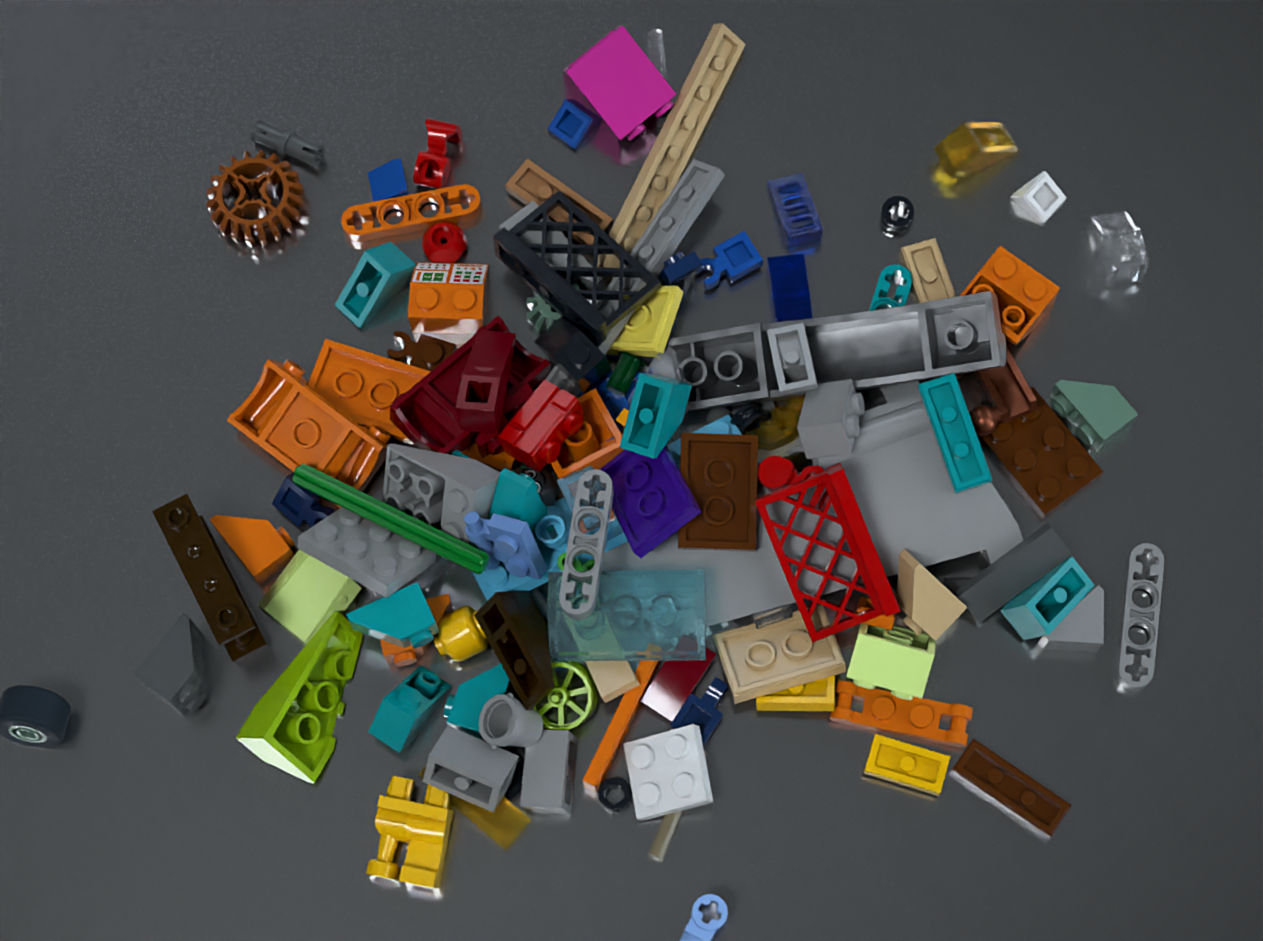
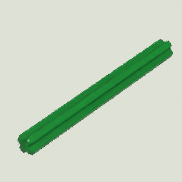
M301 464L295 468L292 478L294 484L476 574H481L487 569L490 556L487 553L306 464Z

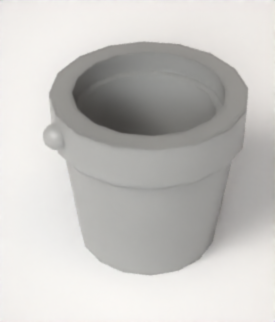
M512 693L507 695L498 694L490 698L484 704L480 713L479 732L483 740L491 744L493 749L497 748V746L529 748L539 740L543 731V720L540 714L533 709L526 710L524 705L513 697Z

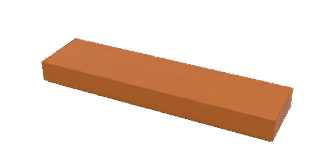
M649 642L635 671L640 685L624 693L582 780L584 787L595 793L599 790L601 782L605 780L642 703L640 700L652 683L663 660L661 646Z

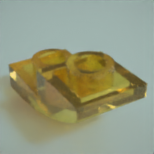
M805 398L787 399L785 406L771 409L772 420L760 422V428L746 431L745 435H758V448L774 450L794 441L799 437L797 426Z

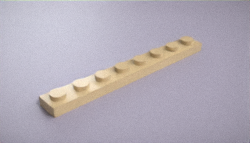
M723 23L713 25L609 233V236L629 254L676 186L746 45ZM599 254L598 268H620V260L615 255Z

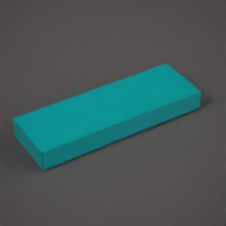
M955 373L918 384L917 388L955 495L992 483L993 480Z

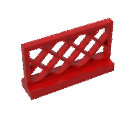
M840 462L827 467L824 472L754 499L812 643L883 614L887 617L900 612ZM824 483L828 498L822 510L802 502L808 488ZM800 492L797 500L788 497ZM778 500L794 505L786 525L770 519L766 505ZM831 503L837 516L827 513ZM799 508L819 515L811 535L791 527ZM825 518L841 525L843 531L837 545L816 538ZM774 527L783 530L780 539L778 538ZM788 533L808 540L800 560L786 555L783 551L782 546ZM845 539L851 552L842 548ZM814 543L834 551L826 570L806 563ZM839 554L855 560L857 567L850 581L831 573ZM788 562L797 565L794 575ZM803 568L823 576L815 595L800 590L797 585V580ZM859 575H861L865 587L856 583ZM828 578L848 586L840 605L820 598ZM853 589L868 594L873 608L860 613L845 607ZM803 597L811 600V604L808 609L805 605ZM817 603L837 611L830 625L815 629L811 616ZM842 613L850 616L840 620Z

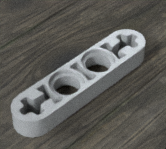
M599 469L589 470L580 477L577 484L559 602L564 614L574 620H583L589 617L594 612L597 603L614 496V487L609 475ZM594 481H600L602 488L605 489V491L601 490L597 493L596 503L598 508L591 506L590 490L586 488L593 487ZM593 516L599 519L601 526L596 533L586 535L579 530V524L584 518ZM587 553L594 557L595 563L591 570L579 572L573 568V561L578 555ZM576 581L583 582L582 594L584 599L588 600L587 603H581L579 609H573L572 603L568 601V598H575Z
M1142 543L1136 546L1129 554L1126 564L1116 679L1124 689L1129 691H1139L1145 688L1153 678L1164 555L1156 545L1150 543ZM1143 553L1148 554L1149 561L1155 562V564L1149 567L1146 580L1134 581L1133 577L1136 579L1141 577L1143 568L1142 563L1136 562V560L1140 559ZM1136 589L1147 590L1152 596L1151 606L1147 608L1136 606L1132 601V592ZM1139 625L1145 628L1149 635L1148 642L1144 645H1137L1130 641L1128 637L1130 627ZM1126 651L1134 654L1147 653V657L1141 655L1138 659V671L1144 672V675L1140 676L1137 682L1132 681L1130 673H1125V670L1129 669L1134 661V654L1127 655Z

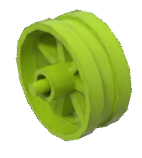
M570 659L555 660L551 662L555 687L547 694L548 703L541 709L537 704L533 710L537 711L542 717L543 728L548 730H570L586 722L594 713L599 700L598 689L590 671L583 664ZM555 667L569 669L562 685L553 669ZM575 673L582 678L585 687L574 689L571 685ZM588 693L586 709L573 700L575 695ZM566 704L581 717L573 722L566 723ZM552 707H558V722L550 720L545 715Z

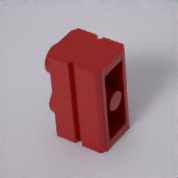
M544 379L499 434L498 439L509 456L540 472L547 463L551 464L557 459L561 445L570 434H576L580 430L585 413L579 400L574 395L563 389L560 390L558 386Z

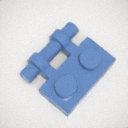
M469 512L465 515V532L468 539L476 544L475 548L490 556L488 569L497 568L500 561H502L507 571L517 577L528 576L541 580L547 566L527 522L493 513L490 520L480 518L477 512Z

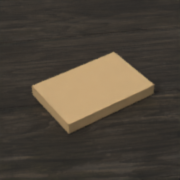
M816 605L811 619L817 630L830 625L823 605ZM799 610L713 635V641L735 704L846 672V664L834 634L812 643Z

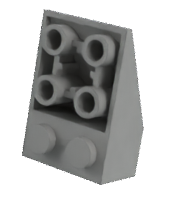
M389 444L387 445L382 502L475 547L476 544L471 542L466 535L464 517L469 512H477L480 518L488 519L500 472L475 459Z

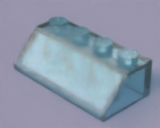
M704 570L601 571L595 610L589 617L583 620L569 618L561 608L559 594L563 571L548 573L547 615L551 661L706 660L707 587ZM576 581L575 598H568V601L572 603L573 609H579L581 603L588 602L582 594L583 582Z

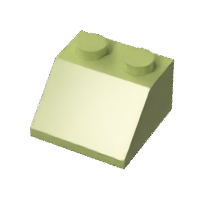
M861 623L846 677L853 679L855 685L866 689H875L876 686L890 689L892 695L901 699L912 700L913 697L922 699L935 655L936 641L927 633H922L918 636L912 629L893 624L892 630Z

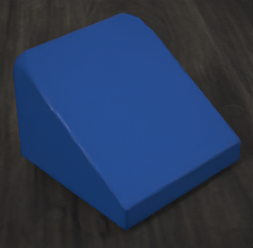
M565 99L547 130L572 148L577 149L596 128L601 118L578 101Z
M401 158L394 159L367 172L373 202L409 195Z

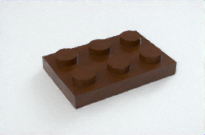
M1032 386L1030 389L1037 400V410L1005 424H1001L999 421L990 434L977 435V437L1041 518L1044 519L1100 478L1103 470Z
M681 433L680 472L701 513L678 530L677 549L755 552L757 506L754 499H757L758 435Z

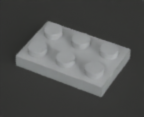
M343 507L298 536L299 550L385 598H388L436 563L435 553Z

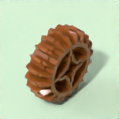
M245 150L243 160L238 161L236 157L231 155L230 162L232 165L227 167L219 164L218 169L221 176L211 175L210 181L214 187L206 188L207 197L210 199L207 201L206 207L209 213H212L210 218L213 224L220 226L219 230L222 235L227 236L231 234L232 240L237 244L245 238L246 244L250 247L254 244L255 239H260L261 244L266 246L268 242L267 237L273 235L274 239L280 241L281 235L279 231L283 229L287 232H292L293 227L290 221H300L301 215L298 209L304 208L305 202L301 196L304 195L305 191L303 185L299 183V174L295 170L291 171L292 168L288 161L280 162L278 155L275 153L266 159L265 153L259 150L255 158H252L250 153ZM282 186L283 197L278 207L275 208L272 199L277 195L276 190ZM234 189H237L239 197L234 202L235 206L229 211V198ZM257 196L258 200L254 201L253 197Z

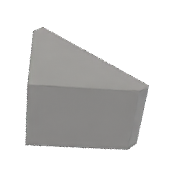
M1098 585L1083 598L1049 635L1041 637L1038 642L1041 648L1098 652L1104 644V590Z

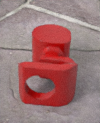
M427 118L425 126L428 131V150L425 152L420 151L413 173V183L441 189L445 188L451 169V160L446 157L448 152L447 140L459 142L462 138V132L457 124Z
M769 456L759 465L758 478L763 486L772 493L825 470L818 465L808 466L799 474L790 460L780 456ZM824 483L817 485L808 504L820 510L823 509L828 498Z

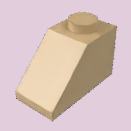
M905 549L901 551L898 563L897 603L907 614L902 621L918 636L925 631L936 641L966 610L967 606Z

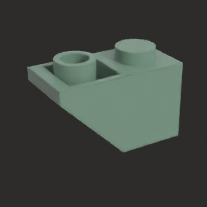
M1059 380L1055 383L1050 394L1052 406L1062 417L1067 416L1076 426L1075 430L1078 437L1086 445H1092L1097 452L1130 428L1138 416V413L1114 386Z

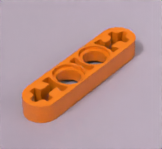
M461 184L354 205L344 211L341 217V225L347 238L354 242H365L425 230L440 221H449L455 224L470 221L479 215L482 203L476 188L468 184ZM461 197H468L470 208L462 209L460 204ZM443 200H449L451 213H446ZM424 203H436L440 207L439 212L433 217L422 216L419 210ZM389 210H401L404 213L402 221L398 224L386 223L384 216ZM377 213L380 227H375L372 214ZM357 217H361L364 222L360 230H355L353 225L354 219Z

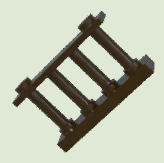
M188 494L152 511L219 646H225L232 662L236 665L269 648L202 515H198Z

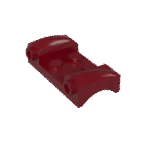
M499 316L495 317L486 326L479 328L472 338L410 390L398 396L390 405V421L419 449L452 455L455 450L459 452L464 451L469 446L470 438L477 433L460 430L456 403L462 374L478 331L488 330L511 333ZM517 339L515 341L504 401L527 383L532 390L536 389L547 378L550 371L551 363L547 359L534 355L523 347Z

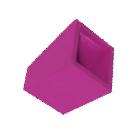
M623 25L615 27L563 70L565 75L619 140L626 136L630 141L646 128L642 122L653 113L657 118L663 115L674 105L670 99L677 95Z

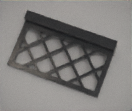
M560 191L556 192L509 231L503 227L493 235L495 255L559 315L580 329L597 347L607 339V332L661 288V282ZM559 205L569 214V222H547V214ZM526 231H542V244H526L519 237ZM547 231H568V244H546ZM573 231L589 232L594 236V245H572ZM546 253L567 254V267H551L545 262ZM572 254H594L593 268L571 267ZM598 254L615 255L620 260V268H598ZM571 276L593 277L592 290H576L571 286ZM597 277H619V291H597ZM623 277L640 278L647 285L640 291H623ZM596 300H619L618 309L606 318L596 308Z

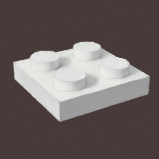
M691 724L623 743L636 818L638 820L645 821L713 802L699 726Z

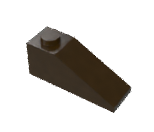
M528 591L495 592L474 616L525 709L532 710L555 687L546 622Z

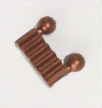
M1007 346L1006 364L1004 367L975 371L977 379L981 382L982 389L986 391L988 400L993 404V408L980 405L974 407L969 412L976 435L990 434L995 429L997 422L1000 421L1001 424H1005L1038 409L1037 400ZM964 373L956 374L955 376L958 379L962 377Z

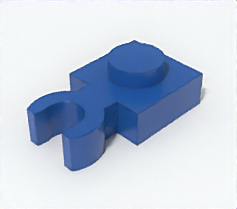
M743 231L713 247L715 258L700 259L702 265L695 273L698 274L703 270H710L713 275L704 280L705 289H712L718 285L723 275L726 274L732 283L761 267L763 259L746 232Z

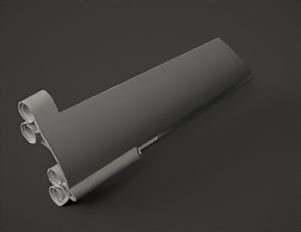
M919 381L879 387V390L884 395L886 404L866 410L864 415L859 417L860 434L859 437L854 439L851 454L812 459L813 466H821L825 471L827 467L839 462L841 463L887 577L898 574L899 554L903 549L909 552L924 567L979 551H985L991 565L1023 541L1018 523L1014 519L1006 500L1000 497L992 483L955 495L917 388L918 384H920ZM799 435L758 449L759 462L761 463L769 456L788 458L804 452ZM757 482V498L771 493L763 484ZM817 485L807 489L802 501L803 503L809 504ZM799 493L793 494L788 497L797 500ZM783 500L766 505L770 519L786 525L794 505ZM831 503L827 513L837 516ZM758 508L756 513L755 552L677 549V530L643 558L633 553L628 541L604 553L599 589L670 636H676L796 602ZM799 508L791 527L811 535L819 515L811 514L809 511ZM825 518L816 538L837 545L843 531L841 525ZM774 527L777 536L780 539L783 530ZM788 533L782 546L783 551L786 555L800 560L808 540ZM845 539L842 548L851 552ZM814 543L806 563L826 570L834 551ZM839 554L831 573L850 581L857 567L855 560ZM788 562L794 575L797 565ZM803 568L797 580V585L800 590L815 595L823 576ZM859 575L856 582L859 585L864 584L861 575ZM828 578L821 595L846 589L848 586Z

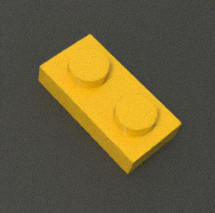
M835 675L757 697V711H835Z
M875 734L864 774L939 796L950 756Z

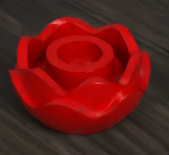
M449 221L434 223L427 228L422 237V249L427 258L433 263H455L461 258L468 244L462 228ZM443 239L447 240L445 244L441 243Z

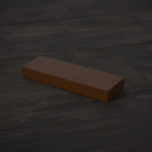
M974 738L951 770V773L1048 839L1072 806Z

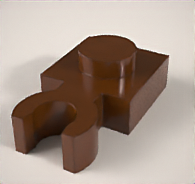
M395 331L393 335L395 341L401 342L405 346L400 351L388 349L387 355L389 359L399 362L410 360L409 365L432 371L454 353L457 347L454 343L422 333L417 343L411 341L408 334Z

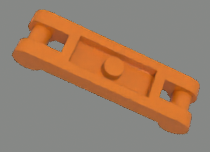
M836 681L835 694L837 695L835 711H830L829 719L831 721L954 747H967L969 735L965 731L967 721L972 720V707L913 697L912 700H905L892 695L890 691L866 689L855 685L853 682ZM853 699L864 701L862 713L851 710ZM940 717L952 719L950 730L938 729Z

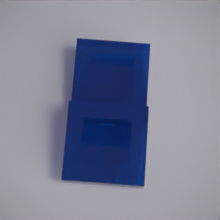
M804 254L767 257L775 322L812 319Z

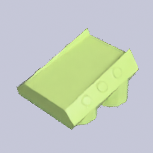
M298 550L259 602L258 606L306 645L333 612H340L344 616L355 608L357 603L356 596L362 588L348 576Z

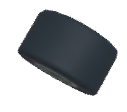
M30 685L9 687L3 692L0 701V735L12 742L33 748L56 747L63 741L71 714V705L62 696L44 688Z

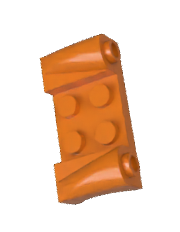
M268 359L264 364L261 377L254 390L230 414L227 421L294 472L296 467L306 464L363 492L385 461L387 445L390 444L388 441L391 436L377 425L372 424L370 428L358 425L306 385L308 381L303 377L305 370L289 359H286L284 363Z

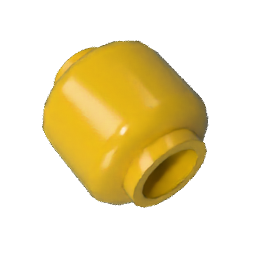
M463 606L444 615L439 620L437 626L440 632L433 635V640L442 656L448 654L454 661L461 662L488 649L489 641L474 616L478 610L471 606Z

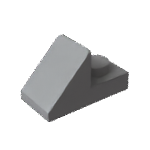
M804 322L767 330L780 396L818 388Z

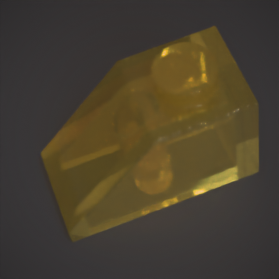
M963 122L934 147L940 158L941 168L951 178L975 176L1016 156L1020 152L1003 122Z

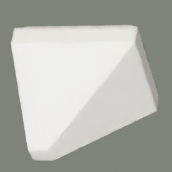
M1046 171L1041 172L1011 196L1015 203L1040 223H1044L1067 198Z

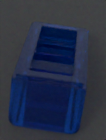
M803 173L767 181L786 247L791 248L822 240L823 228ZM797 184L798 190L780 194L778 190L779 188ZM797 197H801L802 201L788 205H784L783 201ZM805 209L806 213L788 217V212ZM805 220L809 222L808 225L792 228L791 225Z

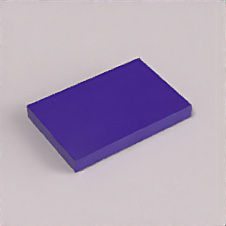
M665 445L657 458H650L625 449L599 469L607 473L614 487L612 510L633 553L640 558H643L701 513L667 445Z

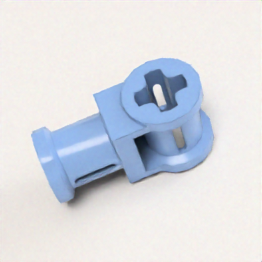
M705 894L699 897L693 905L692 917L679 941H711L716 930L721 928L728 916L724 900L714 894ZM710 903H714L717 905L716 913L720 916V919L718 921L711 919L708 924L704 923L701 920L703 913L698 909L700 906L708 907Z

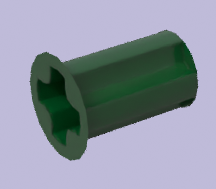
M619 351L618 354L621 357L605 387L610 392L624 397L639 367L645 364L636 356Z

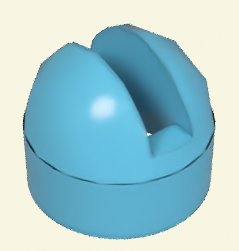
M547 515L538 521L535 534L542 545L555 549L566 542L568 529L559 516ZM551 526H554L558 537L555 539L547 531Z

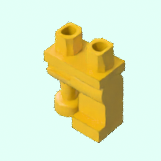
M393 776L387 788L386 796L379 795L378 810L375 818V826L380 833L377 860H369L366 874L396 880L399 866L392 863L400 841L409 844L399 881L439 889L450 824L454 811L449 810L450 793L428 784L424 804L412 802L411 798L415 780Z

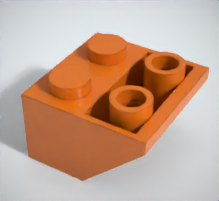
M999 246L960 296L992 291L996 294L1002 333L1005 334L1007 340L1017 345L1035 329L1053 306L1060 287L1005 248Z

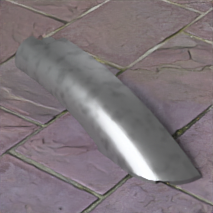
M992 291L880 310L775 323H755L668 339L662 357L636 356L645 364L640 366L637 372L659 374L691 384L692 388L685 410H699L744 405L753 401L762 403L805 397L806 391L780 396L767 330L804 322L817 384L852 379L855 390L938 378L951 373L956 375L1004 367L1006 364V339L1001 329L997 295Z

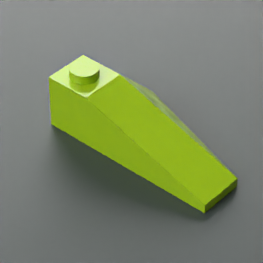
M333 612L254 706L236 738L261 760L309 783H315L334 749L336 738L332 737L336 719L338 715L342 716L345 703L341 702L346 681L353 676L363 634L354 630L350 622L340 612Z

